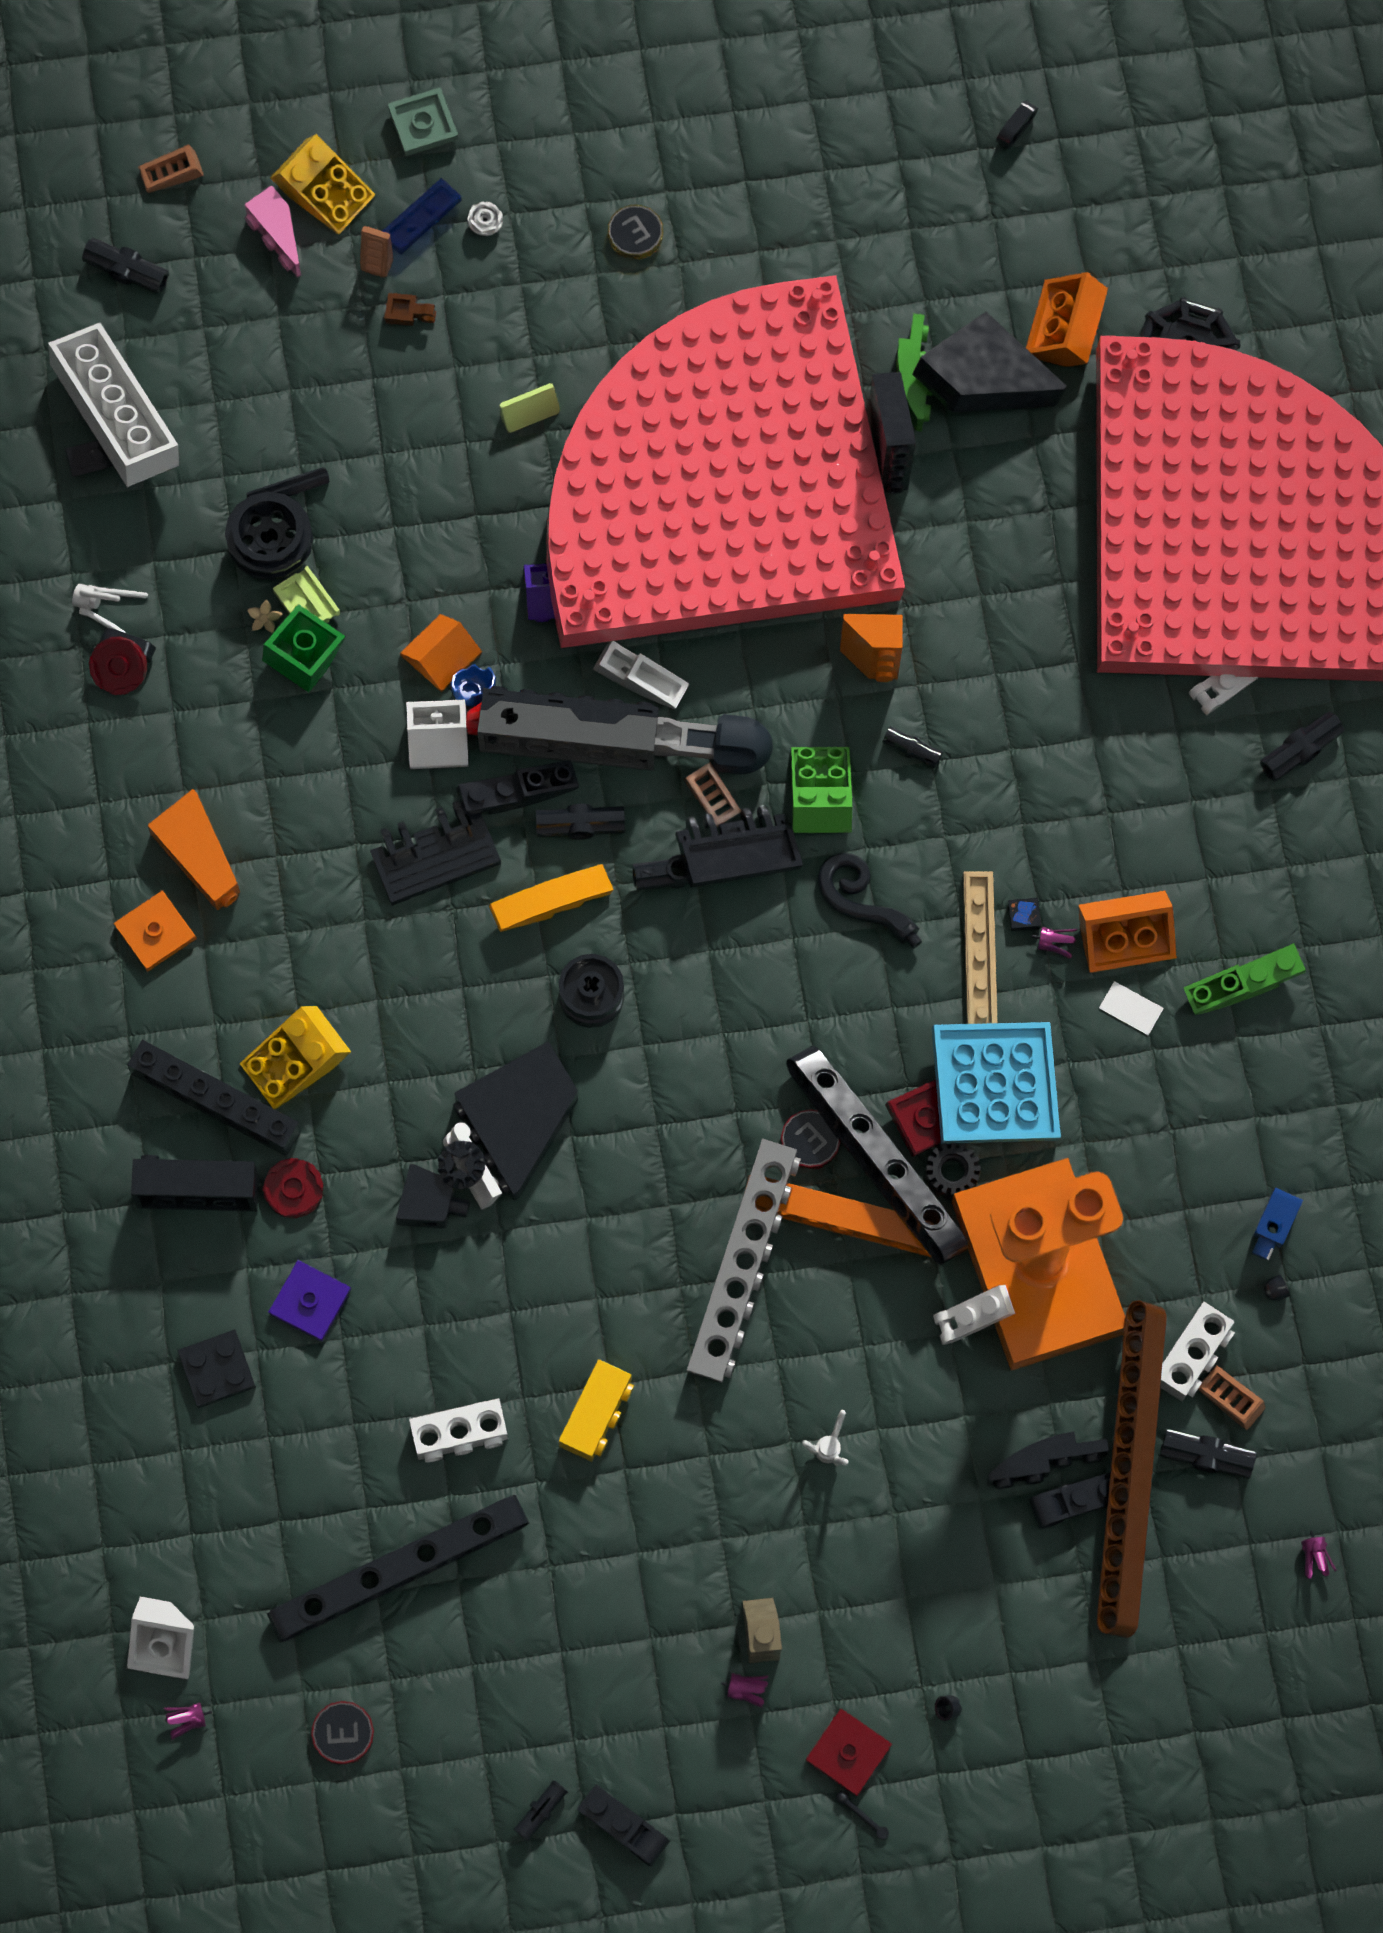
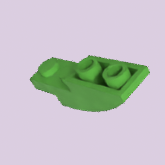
M913 313L910 339L899 338L896 365L897 372H901L912 425L916 431L922 432L923 421L929 422L931 405L925 404L926 395L932 396V393L912 373L920 357L926 353L925 351H920L921 342L927 343L929 326L923 325L925 315Z
M1293 943L1240 967L1237 964L1184 987V991L1194 1014L1199 1015L1236 1004L1280 987V983L1306 973V969Z

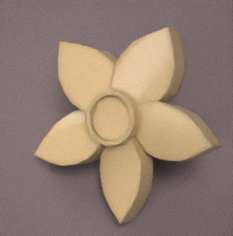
M267 599L261 604L260 608L252 607L247 610L249 615L255 619L252 631L259 630L264 625L269 632H275L273 621L279 619L282 613L270 611L271 604Z

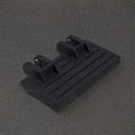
M459 800L453 802L452 808L459 820L460 826L451 829L447 821V815L442 807L435 809L445 836L441 837L437 825L414 833L413 836L417 843L416 847H414L404 821L398 823L399 834L405 843L403 848L396 850L390 831L387 828L380 830L390 856L386 858L382 846L370 850L391 906L501 864V859L482 813L468 815L472 823L469 826Z
M765 805L759 806L757 816L760 828L756 829L751 810L748 808L741 809V821L724 823L718 826L721 835H718L712 815L707 814L703 816L702 820L706 835L704 838H701L695 817L686 818V830L676 831L675 835L690 888L799 870L803 863L792 825L788 823L786 813L774 815L775 826H773L768 808Z

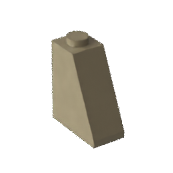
M774 1599L742 1601L749 1663L780 1660L782 1646L779 1619Z

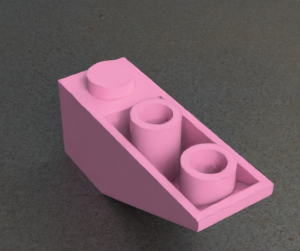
M270 186L245 204L247 214L245 220L253 231L258 230L263 235L261 238L270 251L275 250L280 256L278 259L285 270H292L299 277L301 272L289 205L274 187Z

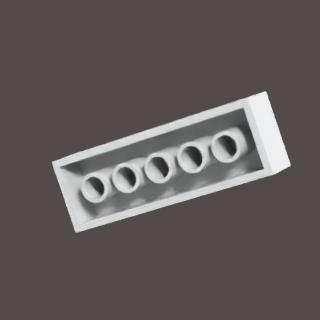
M101 323L48 343L51 367L127 487L179 466L177 442Z

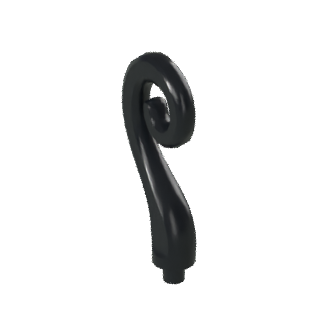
M845 852L832 855L824 861L818 874V886L824 900L833 909L854 919L883 925L902 944L908 942L913 949L922 943V940L917 935L919 927L904 913L893 908L852 902L844 898L836 890L833 884V876L842 867H851L858 872V879L855 881H850L846 878H842L839 881V887L843 892L858 894L866 889L870 882L871 874L868 865L862 858Z

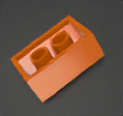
M1088 272L1046 279L1043 284L1026 349L1041 361L1064 367L1088 364L1108 288Z
M844 614L840 652L869 679H875L878 682H890L893 679H898L902 654L903 615Z
M1166 891L1078 905L1080 931L1090 973L1177 958L1173 906Z

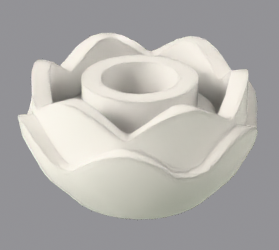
M480 202L471 207L467 220L473 232L482 236H490L501 228L503 214L494 204Z

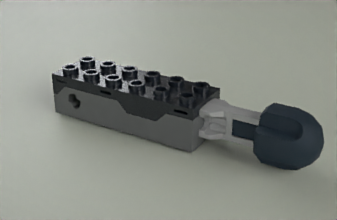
M493 686L490 689L483 688L482 702L470 709L466 716L467 734L478 736L480 752L559 761L572 760V762L653 771L655 755L665 757L677 755L714 759V769L717 772L741 775L753 773L762 768L770 759L773 750L772 737L767 728L759 721L750 717L723 714L719 717L717 726L680 722L671 718L659 717V707H655L648 702L628 704L620 699L600 701L586 695L572 698L558 692L544 695L537 694L536 691L530 689H522L520 692L508 691L505 687Z

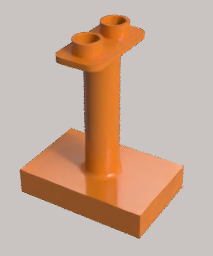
M1065 1158L954 1193L952 1205L962 1233L967 1240L968 1250L983 1293L998 1285H1006L1015 1314L994 1323L1011 1371L1124 1335L1126 1317L1097 1239L1117 1231L1123 1221V1214L1108 1176L1101 1172H1092L1075 1178L1069 1159Z

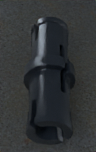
M892 726L889 727L882 742L905 753L906 757L910 759L913 757L933 768H936L943 754V751L920 741L921 738L907 735Z
M552 1780L538 1800H533L530 1803V1810L513 1830L529 1842L545 1820L549 1821L551 1819V1812L562 1798L567 1795L568 1791L558 1782ZM537 1813H539L535 1820L531 1822L533 1818L537 1815Z

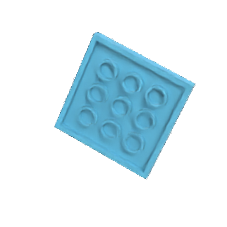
M1050 1022L933 1025L931 1029L941 1144L1058 1141L1061 1138Z

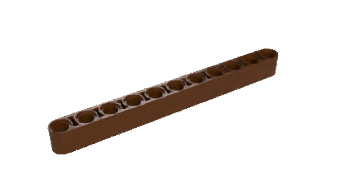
M1139 1300L1133 1301L1129 1305L1125 1318L1097 1613V1626L1102 1633L1129 1638L1135 1634L1139 1622L1167 1320L1166 1312L1162 1307Z

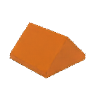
M440 614L400 655L438 690L443 692L451 684L452 676L459 670L466 669L482 654V650L459 621Z

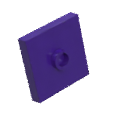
M297 1260L268 1313L322 1342L352 1289L350 1286Z

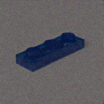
M440 178L382 231L390 234L392 247L402 255L462 201L461 195L444 179Z

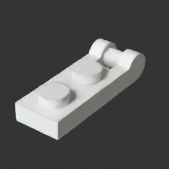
M1226 674L1210 676L1202 683L1193 687L1188 694L1193 700H1198L1202 705L1201 710L1207 716L1259 677H1235V675ZM1212 688L1217 697L1211 699L1206 691Z
M457 1123L451 1132L445 1136L443 1140L444 1147L454 1141L472 1142L469 1138L471 1131L468 1125ZM453 1156L457 1169L469 1173L465 1166L468 1157L460 1159ZM486 1165L482 1178L475 1185L469 1187L481 1209L491 1206L502 1194L498 1181L491 1175Z
M998 1285L948 1310L934 1314L933 1318L935 1324L940 1326L942 1344L946 1345L1015 1314L1006 1285ZM956 1319L958 1328L953 1330L951 1320Z

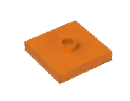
M163 890L114 922L115 928L147 972L197 939Z

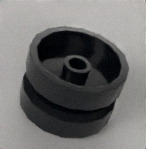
M585 954L571 960L565 966L559 979L560 1005L566 1017L576 1025L587 1028L602 1027L615 1019L620 1013L624 1002L623 975L614 962L598 954Z

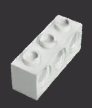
M1203 1302L1163 1362L1160 1388L1182 1402L1187 1394L1193 1397L1202 1384L1198 1377L1203 1370L1209 1373L1219 1358L1214 1355L1219 1345L1225 1348L1233 1337L1234 1332L1230 1329L1235 1321L1206 1302ZM1209 1322L1215 1323L1219 1328V1334L1211 1335L1207 1333L1204 1324ZM1191 1347L1199 1348L1203 1352V1358L1199 1360L1191 1358L1188 1354V1349ZM1182 1372L1187 1378V1383H1175L1172 1379V1373Z
M499 1398L409 1419L418 1460L425 1459V1462L443 1459V1454L455 1452L457 1456L473 1452V1447L482 1445L486 1449L495 1448L503 1445L502 1441L508 1440ZM486 1419H494L497 1421L498 1426L494 1431L486 1432L481 1428L482 1422ZM456 1426H464L468 1429V1433L464 1438L456 1439L451 1435L452 1429ZM429 1432L435 1433L438 1436V1440L434 1445L426 1446L421 1442L424 1434Z

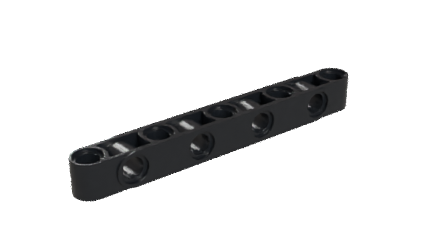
M810 1046L788 1058L786 1065L792 1078L934 1261L939 1265H943L967 1251L968 1243L962 1231L816 1046ZM890 1175H895L899 1179H894ZM925 1220H926V1221H931V1222H933L935 1225H930V1224L926 1223Z
M517 1496L506 1497L269 1611L267 1616L279 1642L289 1641L526 1527L529 1521ZM487 1522L491 1525V1530L486 1535H478L474 1531L477 1523ZM430 1548L434 1550V1558L429 1562L419 1560L418 1554L422 1549ZM368 1575H375L379 1578L378 1585L373 1589H366L362 1586L363 1579ZM311 1602H319L323 1606L320 1614L316 1616L308 1615L306 1607Z

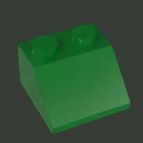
M298 604L264 643L262 661L309 693L328 670L345 640V635Z

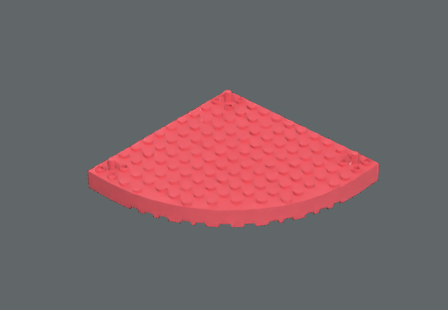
M836 275L764 285L740 290L710 300L675 317L649 334L624 355L598 384L580 411L565 442L554 477L547 519L546 564L550 595L561 648L900 601L905 584Z
M1100 336L1096 349L1097 672L1221 676V674L1235 675V677L1383 681V446L1361 422L1331 397L1293 373L1287 372L1267 361L1233 349L1210 345L1204 342L1155 337Z

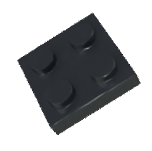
M236 1329L178 1350L198 1409L256 1388Z

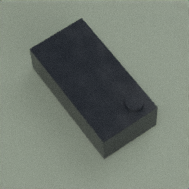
M142 1155L141 1159H133L131 1196L137 1209L258 1212L260 1176L255 1162L169 1160L159 1159V1156Z

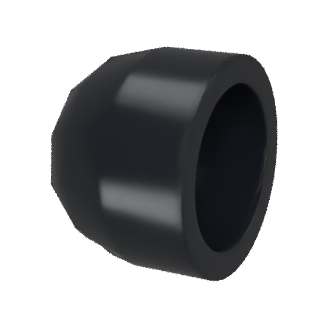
M1280 1274L1267 1281L1264 1289L1269 1299L1280 1301L1290 1297L1286 1283Z
M946 1695L936 1700L935 1713L940 1720H954L961 1714L962 1707L960 1700L956 1696ZM950 1705L951 1711L947 1712L946 1706Z

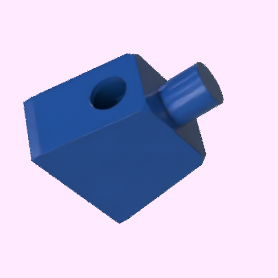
M1278 1188L1273 1190L1253 1233V1236L1257 1237L1258 1240L1252 1254L1269 1260L1274 1247H1282L1303 1202L1302 1199ZM1270 1223H1275L1279 1227L1277 1233H1271L1267 1229Z

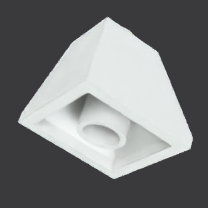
M140 1597L131 1621L127 1668L188 1679L194 1625L171 1602Z

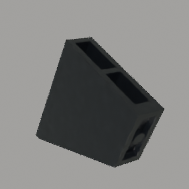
M984 312L922 355L912 373L951 412L1054 407L1059 403L1067 388L1057 376L987 312Z
M901 372L872 374L869 400L875 453L884 492L899 494L909 489L916 444Z
M549 1041L455 1092L456 1103L453 1104V1107L461 1120L466 1118L471 1127L470 1137L474 1144L480 1143L486 1152L483 1155L490 1170L496 1169L500 1176L497 1181L505 1196L510 1194L513 1200L516 1201L522 1195L578 1100V1090Z

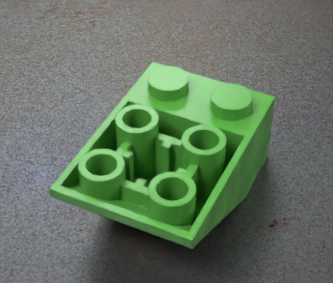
M791 747L793 832L852 833L853 805L850 748Z

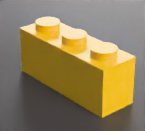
M598 1359L559 1439V1447L593 1462L595 1455L601 1457L608 1442L604 1437L609 1427L615 1428L621 1416V1412L617 1410L622 1400L625 1402L629 1400L634 1389V1385L630 1384L632 1374Z

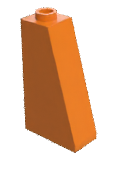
M192 789L147 826L150 835L218 911L222 906L228 907L238 898L237 894L240 893V890L199 796Z

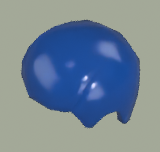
M473 664L467 669L459 670L452 676L450 690L456 700H465L466 706L475 707L482 702L483 688L490 689L496 685V677L490 667L483 670L476 664Z

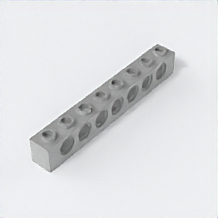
M762 1138L687 1371L721 1383H723L724 1377H731L735 1361L730 1358L734 1348L740 1349L745 1334L744 1331L740 1330L743 1319L749 1320L754 1303L749 1300L752 1291H758L764 1274L759 1273L762 1261L768 1262L773 1245L768 1244L771 1232H778L782 1216L777 1215L781 1203L787 1204L792 1187L787 1186L790 1174L796 1176L801 1159L796 1157L797 1149ZM769 1168H778L782 1172L780 1181L770 1183L765 1179V1172ZM767 1196L773 1201V1206L769 1211L761 1212L756 1208L755 1203L759 1197ZM751 1225L760 1226L764 1231L762 1238L757 1241L748 1239L746 1236L748 1227ZM750 1254L754 1258V1264L750 1269L743 1270L737 1266V1258L740 1255ZM735 1282L741 1283L745 1288L743 1296L738 1299L731 1298L727 1294L729 1285ZM725 1311H729L735 1316L734 1324L728 1328L718 1324V1316ZM715 1340H720L726 1345L725 1353L719 1357L712 1356L708 1351L710 1343Z

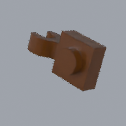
M388 293L384 319L385 323L413 326L415 318L426 323H435L437 312L434 311V304L417 303L416 295Z

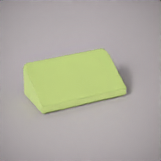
M547 384L500 403V416L509 433L560 413L553 384Z

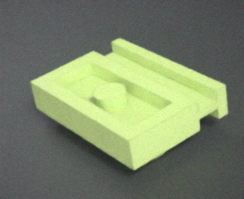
M308 566L302 572L295 573L273 588L274 594L289 614L299 604L326 623L334 616L340 615L339 608Z

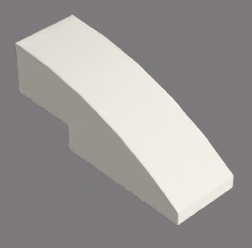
M614 641L605 646L593 670L619 685L673 709L677 707L689 683L641 653L635 655Z

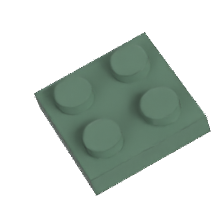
M441 87L387 104L405 157L459 140Z

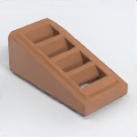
M190 145L138 166L148 193L204 175L197 154ZM188 160L190 166L187 168L184 164V161ZM176 163L179 168V171L175 172L173 167V164ZM163 167H166L168 172V176L164 177L162 171ZM150 171H156L157 181H153Z
M363 226L360 252L361 270L386 277L393 262L391 236L389 233Z
M710 762L683 779L705 812L712 815L716 827L740 813L739 806ZM708 775L710 780L698 787L696 781ZM714 784L717 789L704 796L702 791ZM719 794L724 797V799L713 806L708 802ZM728 803L731 808L717 816L715 811Z
M1217 1365L1198 1388L1203 1395L1246 1430L1250 1428L1266 1408L1261 1398ZM1221 1378L1224 1382L1215 1393L1212 1392V1387ZM1231 1386V1387L1233 1388V1390H1232L1231 1393L1225 1398V1400H1223V1399L1221 1398L1222 1395H1223V1394L1228 1390V1388ZM1239 1395H1241L1243 1398L1235 1406V1408H1233L1231 1404L1237 1399ZM1251 1403L1252 1405L1244 1413V1415L1241 1414V1412L1247 1407V1405Z

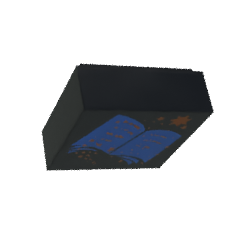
M1038 898L1008 900L1011 931L1041 928Z

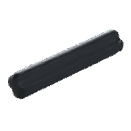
M321 467L247 492L246 498L264 492L280 493L289 497L329 483V475L326 468Z

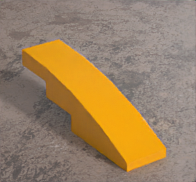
M603 864L519 891L491 903L489 908L499 931L502 932L550 919L555 913L581 907L585 901L610 895L614 889Z

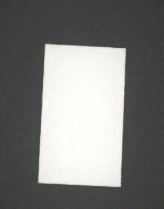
M1115 981L1099 1009L1147 1035L1151 1032L1164 1009Z

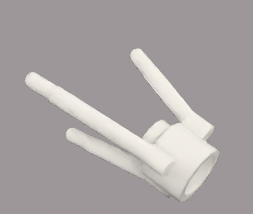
M78 584L73 593L72 604L73 606L80 607L79 614L88 616L107 628L126 633L113 623L91 611L92 608L97 609L101 599L118 602L120 601L119 596L147 598L148 594Z
M844 1410L840 1411L831 1436L822 1437L817 1445H813L806 1440L802 1442V1445L809 1450L810 1454H816L818 1459L824 1463L833 1462L835 1466L848 1464L847 1459L839 1457L841 1446L837 1440L846 1414Z

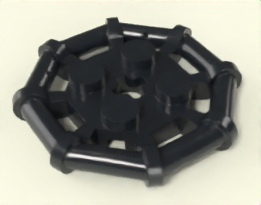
M1180 297L1178 301L1154 312L1148 311L1145 315L1146 320L1140 337H1152L1154 329L1157 328L1162 331L1160 338L1204 342L1235 351L1241 347L1240 340L1236 339L1223 316L1224 311L1222 309L1201 305L1187 300L1186 297ZM1177 313L1180 314V318L1174 323H1167L1164 320ZM1189 313H1192L1201 317H1205L1207 319L1206 321H1203L1200 319L1190 317L1188 315ZM1213 325H1216L1223 338L1217 339L1216 336H1213L1211 332Z

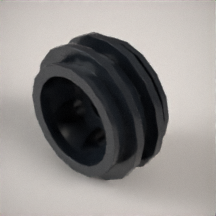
M264 492L251 495L236 505L227 520L225 537L230 558L241 571L253 578L275 580L288 577L300 569L311 554L313 534L309 516L299 502L285 494ZM272 518L282 519V521L275 523L272 521ZM261 520V524H260V525H258V526H253V525H252V524H254L255 522ZM293 530L296 533L293 538L286 537V532ZM246 537H251L253 543L246 545L243 540Z

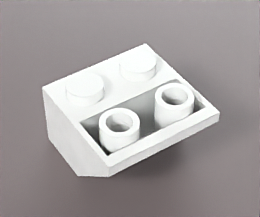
M465 700L407 702L410 769L469 767Z

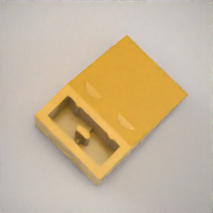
M317 134L307 138L270 177L290 199L338 235L376 195Z
M301 1006L239 1064L271 1107L276 1110L330 1072L351 1051L317 1006Z

